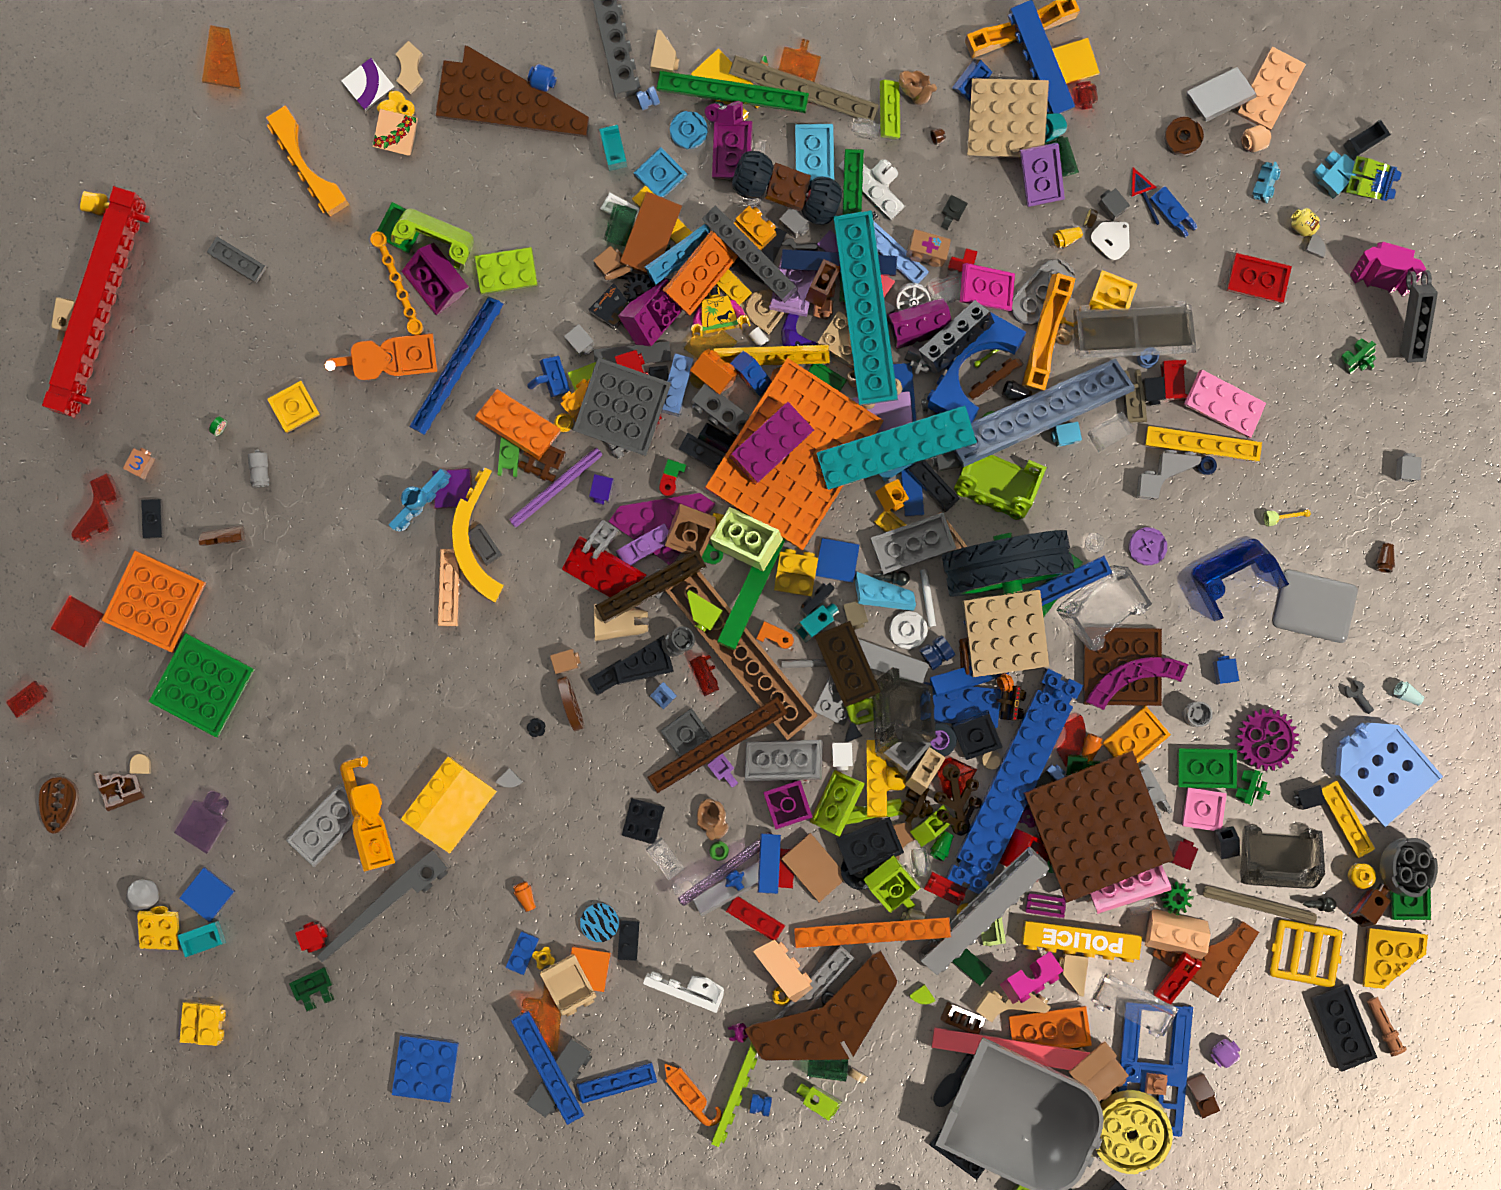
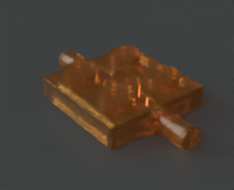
M802 39L800 49L784 47L779 70L815 82L821 56L810 54L807 51L810 41L806 40L804 46L805 39Z

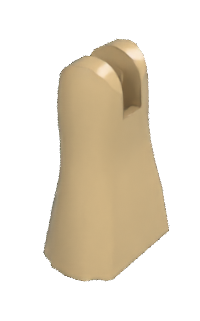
M594 604L595 641L640 635L648 632V625H634V618H648L647 611L632 608L611 621L604 623L595 607L597 604Z

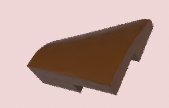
M243 526L202 532L199 537L200 546L245 541Z
M101 773L94 774L107 811L145 798L136 775L127 774L121 776L119 774H112L111 776L101 775Z

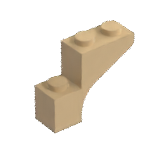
M987 990L974 1010L990 1022H993L1001 1012L1008 1009L1046 1013L1051 1007L1047 1005L1048 1000L1040 994L1036 997L1030 993L1031 998L1022 1004L1020 1001L1012 1004L1008 997L1002 1001V995L995 990L992 993Z

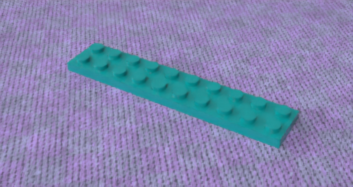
M872 210L834 216L859 405L898 400Z

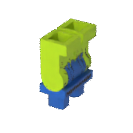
M1357 156L1352 173L1369 177V179L1351 175L1346 192L1384 201L1394 199L1396 191L1391 186L1393 181L1398 182L1402 173L1397 170V167ZM1362 162H1365L1361 172L1359 166ZM1359 180L1357 190L1355 191L1354 183Z

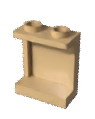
M574 953L539 972L562 1016L566 1014L568 1017L577 1012L576 1008L581 1005L586 1007L592 1004L594 998L597 997Z

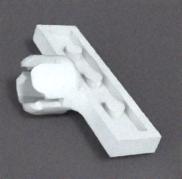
M884 159L873 169H869L863 163L862 191L893 220L905 207L889 189V184L898 176L897 169L895 167L888 169L892 164ZM843 160L842 163L839 165V167H840L843 171H844V160Z

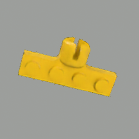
M866 740L867 817H887V792L905 789V776L896 767H889L886 759L883 760L877 756V747L883 740Z

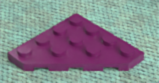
M701 493L619 506L608 522L631 539L636 540L664 523L669 530L680 504L708 515L716 504ZM664 546L652 554L670 565L676 561L681 552Z

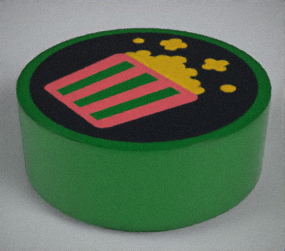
M221 416L216 417L209 427V432L219 436L224 431L227 420Z

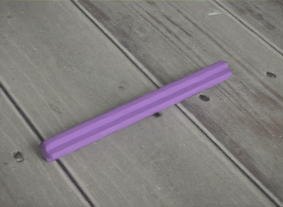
M594 448L511 517L510 522L513 526L518 527L602 457L601 451L598 448Z

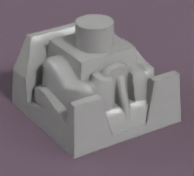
M900 721L877 747V756L883 760L887 758L888 762L895 765L898 771L906 777L922 755L926 753L931 743Z

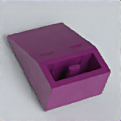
M664 279L630 302L618 315L636 345L652 346L682 312V309L662 291L669 283L668 279Z

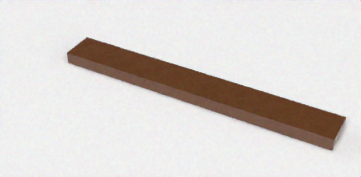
M776 697L647 778L658 794L783 717L788 711L780 698Z

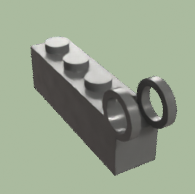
M1429 270L1422 272L1421 285H1417L1416 273L1409 271L1406 275V286L1410 293L1400 353L1407 363L1426 362L1438 292L1432 285V276Z

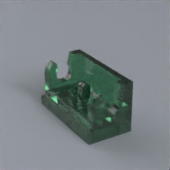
M614 203L603 240L625 247L638 210Z
M848 1059L808 1060L807 1077L846 1081Z

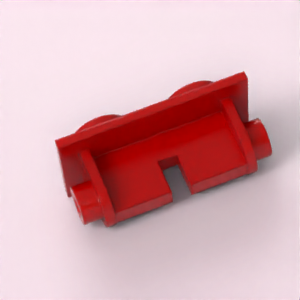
M934 872L931 873L924 888L957 906L964 900L967 888Z

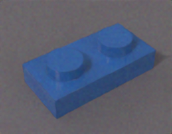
M521 931L506 968L524 975L540 938Z

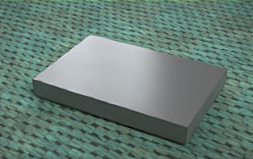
M1238 67L1187 91V96L1204 121L1207 122L1256 98V92Z

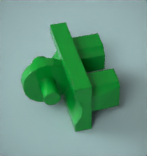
M1361 338L1354 345V348L1358 351L1356 355L1348 350L1341 356V360L1346 365V371L1350 375L1357 368L1360 371L1366 368L1372 371L1375 368L1373 361L1376 360V357L1373 354L1376 352L1374 349L1376 344L1373 341L1368 343Z
M1244 770L1241 780L1250 783L1248 790L1239 787L1236 797L1244 801L1246 805H1253L1257 792L1256 799L1262 801L1264 794L1270 795L1271 791L1266 790L1268 782L1262 781L1259 787L1263 773L1258 770L1254 772Z

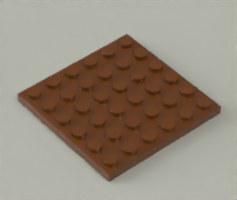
M1132 750L1024 792L1025 799L1066 903L1174 860Z

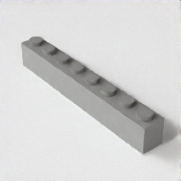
M1029 846L950 922V938L932 939L918 952L921 962L936 975L944 972L955 958H959L969 945L976 942L977 937L981 933L986 932L996 919L1001 918L1011 905H1015L1021 895L1031 890L1033 884L1047 874L1049 867L1046 861Z

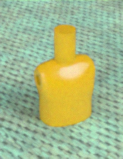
M84 191L80 210L102 216L109 206L108 198L105 194Z

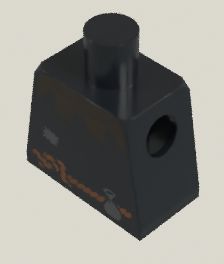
M613 283L588 310L591 315L615 330L620 324L625 328L618 315L629 302Z

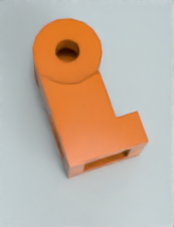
M765 621L756 638L757 641L762 643L766 638L777 643L778 647L782 649H788L794 642L792 634Z

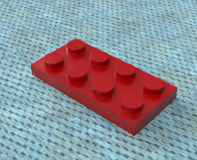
M582 536L578 537L562 567V570L608 597L621 592L646 577L645 573L605 550L601 552L597 559L593 558V553L596 549L592 545L589 551L584 553L582 549L587 539Z

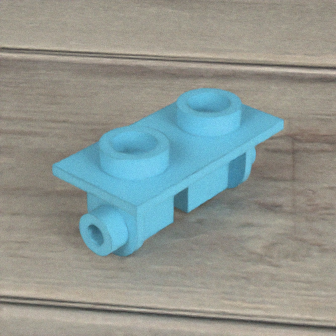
M1265 162L1262 165L1258 178L1264 180V182H1256L1252 193L1254 199L1260 200L1263 198L1267 204L1269 198L1273 197L1275 189L1273 186L1275 180L1279 179L1281 172L1277 162H1274L1273 166L1270 162Z

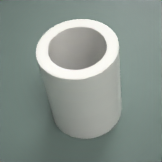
M759 327L748 335L757 347H763L769 342V339Z

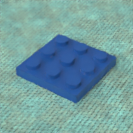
M401 1035L392 1095L450 1103L459 1043Z

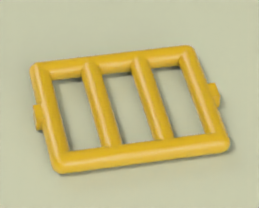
M1280 919L1277 924L1275 943L1271 945L1273 955L1270 976L1324 987H1334L1338 963L1341 964L1342 960L1340 950L1343 932L1338 929ZM1285 928L1296 930L1289 972L1278 970ZM1304 931L1315 933L1309 975L1297 974ZM1323 935L1334 937L1328 979L1316 977Z

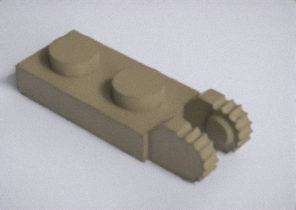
M1136 369L1134 373L1136 384H1133L1135 386L1134 391L1124 395L1127 424L1147 422L1144 383H1142L1140 369ZM1125 370L1124 372L1130 379L1129 371Z

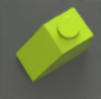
M689 590L687 595L693 620L696 622L695 627L703 632L706 629L711 631L723 611Z
M944 805L910 831L921 847L935 839L950 825L937 819L939 810L944 809L948 811Z

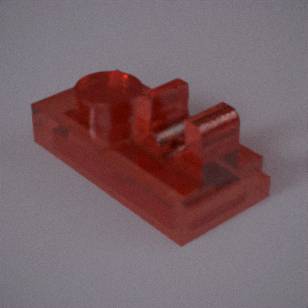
M710 655L705 657L698 656L689 661L704 697L719 690L718 682L711 670L715 669V665L708 666L707 660L711 658Z
M33 681L6 703L15 717L19 718L47 697L45 693L48 690L44 685L39 686L37 681Z

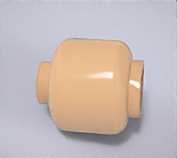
M1262 125L1248 128L1241 137L1242 145L1252 153L1266 149L1270 144L1271 133Z

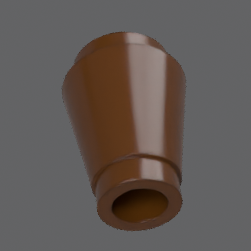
M1382 544L1376 562L1377 571L1383 573L1393 572V568H1395L1393 544Z

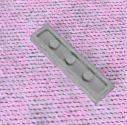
M759 862L741 871L745 873L741 881L744 888L738 891L735 887L731 886L725 887L727 881L724 880L692 898L701 916L758 886Z

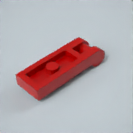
M1183 952L1179 961L1154 990V995L1171 1005L1201 968L1202 961L1197 958L1193 959L1190 954ZM1187 964L1190 966L1188 970L1184 968Z

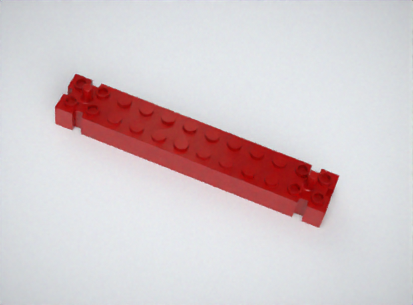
M113 186L109 198L110 203L105 210L52 372L49 390L46 391L42 406L48 410L72 418L79 414L81 403L86 405L91 403V398L84 396L87 391L86 383L93 373L92 364L98 357L99 343L104 339L105 331L103 330L105 324L110 320L111 306L116 302L117 296L115 293L117 287L121 286L123 269H126L128 265L127 257L129 251H132L134 246V235L140 228V222L137 221L145 223L150 221V216L144 214L146 209L145 201L139 198L135 192Z

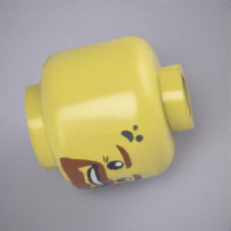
M1309 208L1298 209L1291 216L1293 219L1291 227L1303 237L1314 235L1320 227L1319 217Z

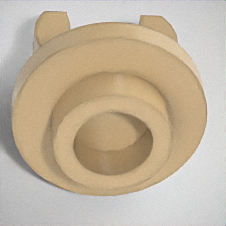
M1062 324L1058 328L1055 338L1062 345H1068L1072 341V335L1074 334L1073 329L1070 332L1064 329L1066 324Z

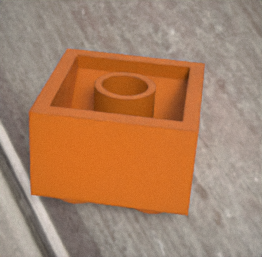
M710 349L704 351L690 369L692 373L719 395L733 385L738 375L732 364L724 362L717 352Z

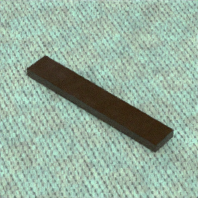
M695 550L595 605L603 622L607 623L702 571L707 566L698 550Z

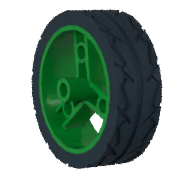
M1067 530L1046 531L1015 537L1012 536V533H1005L993 536V541L957 549L941 555L944 572L948 577L946 582L949 596H964L1003 589L1004 594H1011L1023 591L1022 585L1075 572L1072 554L1069 553L1070 544Z

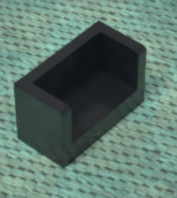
M1380 119L1354 138L1348 139L1343 146L1354 161L1357 156H1362L1384 142L1391 134Z

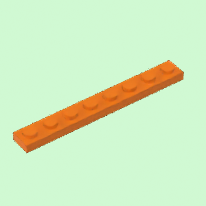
M950 917L794 928L796 948L951 937Z

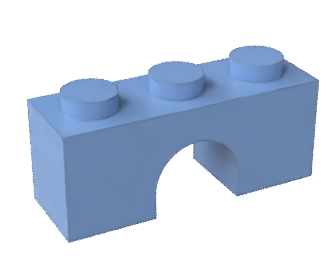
M679 354L674 355L667 381L671 383L662 413L680 416L694 358Z

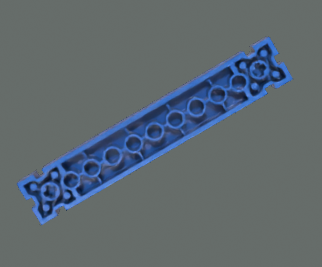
M1049 668L1045 669L1039 681V684L1043 686L1041 690H1035L1002 758V762L982 800V805L978 808L955 856L960 861L957 863V866L951 865L945 877L961 886L963 882L968 883L966 888L977 894H980L988 886L989 882L985 879L988 873L993 875L1026 807L1027 801L1024 792L1035 788L1073 708L1069 703L1071 699L1076 700L1083 687L1082 684L1071 679H1066L1065 682L1060 680L1062 675Z

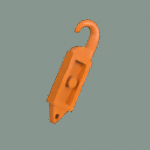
M665 1063L667 1077L665 1081L689 1110L705 1126L718 1124L722 1116L720 1108L718 1106L715 1107L717 1111L716 1117L712 1120L708 1119L702 1112L707 1103L704 1094L681 1067L677 1068Z

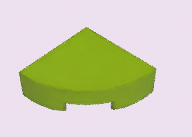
M925 984L909 995L912 1000L919 1004H931L936 1001Z

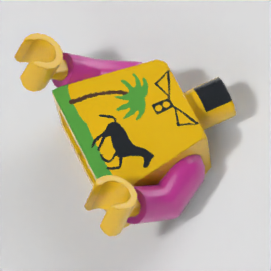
M713 287L708 293L709 299L703 300L702 305L697 307L693 317L691 335L694 337V333L699 332L700 337H702L704 334L736 328L742 329V324L745 323L748 326L751 325L742 307L735 300H730L729 296L721 297L719 287Z

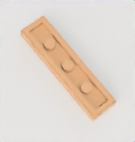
M440 549L438 626H458L460 569L453 549Z

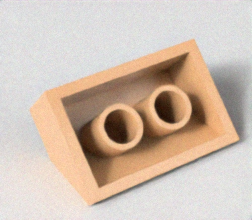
M1150 909L1145 946L1178 954L1186 952L1191 957L1199 959L1208 954L1210 942L1208 921L1175 915V913L1170 914L1158 909Z
M773 940L753 951L793 1002H797L813 989L810 984L812 982L811 978L806 972L803 974L798 969L800 964L794 957L789 958L786 954L789 950L782 942L778 944L776 940Z

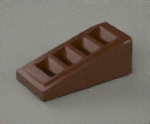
M950 1002L946 1003L940 1018L946 1024L973 1034H980L986 1019ZM960 1012H961V1013H962V1014H961V1017H960L959 1021L956 1022V1021H957V1018H958V1016H959V1014H960ZM967 1015H968L969 1018H968V1021H967L966 1026H965L964 1023H965V1020H966ZM974 1018H976L977 1020L974 1025V1028L971 1029Z

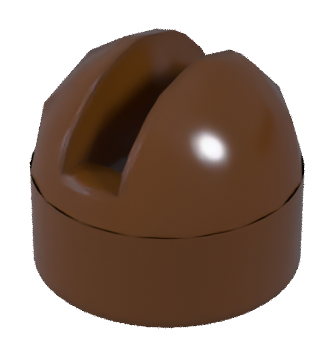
M938 128L930 131L931 140L934 145L945 141L946 136L943 129Z

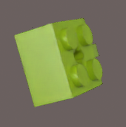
M894 855L864 879L870 891L890 913L902 903L908 909L916 906L910 897L921 888Z

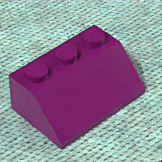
M435 243L419 248L401 271L436 315L457 301L469 288Z
M943 298L888 314L896 349L913 345L916 341L923 342L932 339L952 321L949 307Z

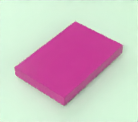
M968 263L963 264L960 302L971 304L976 300L987 308L1007 312L1012 311L1015 273Z

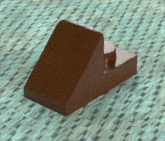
M1204 1074L1187 1080V1086L1202 1119L1220 1111L1214 1097L1215 1092Z

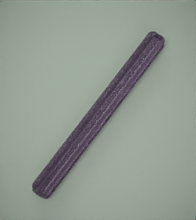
M760 838L679 896L678 901L682 906L687 905L760 852Z

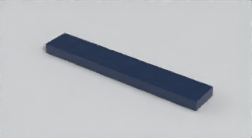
M782 249L781 269L818 272L823 259L840 266L839 253ZM878 255L881 275L896 276L897 256Z

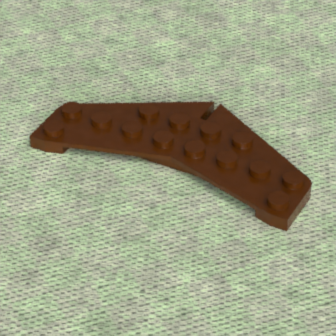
M880 950L873 954L823 1007L755 1023L745 1028V1031L760 1058L765 1061L850 1059L841 1043L845 1042L854 1057L896 987V976Z

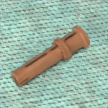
M1378 996L1366 1001L1383 1033L1382 1039L1386 1041L1391 1051V1057L1405 1052L1407 1048L1402 1045L1398 1037L1399 1032L1394 1030Z

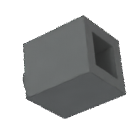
M1116 188L1112 191L1109 189L1100 196L1101 200L1098 203L1111 221L1118 218L1130 206Z

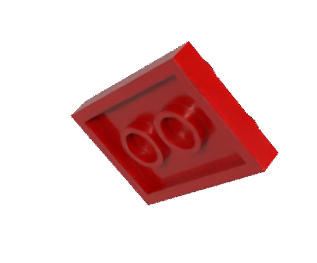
M1236 253L1227 291L1283 304L1292 266Z

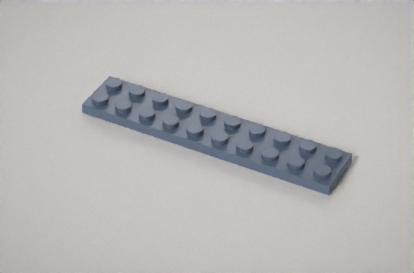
M1115 358L972 422L971 425L977 443L954 450L963 467L968 466L1133 392L1135 386Z

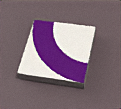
M372 58L341 80L365 112L395 89L394 85Z

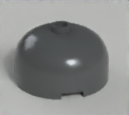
M1401 838L1390 843L1383 851L1380 859V875L1384 884L1395 894L1405 897H1420L1429 888L1433 887L1437 878L1438 863L1437 858L1433 857L1430 850L1431 846L1426 841L1419 838Z

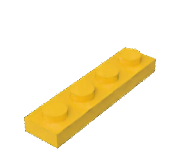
M1338 781L1323 787L1322 792L1325 802L1356 858H1360L1375 850Z

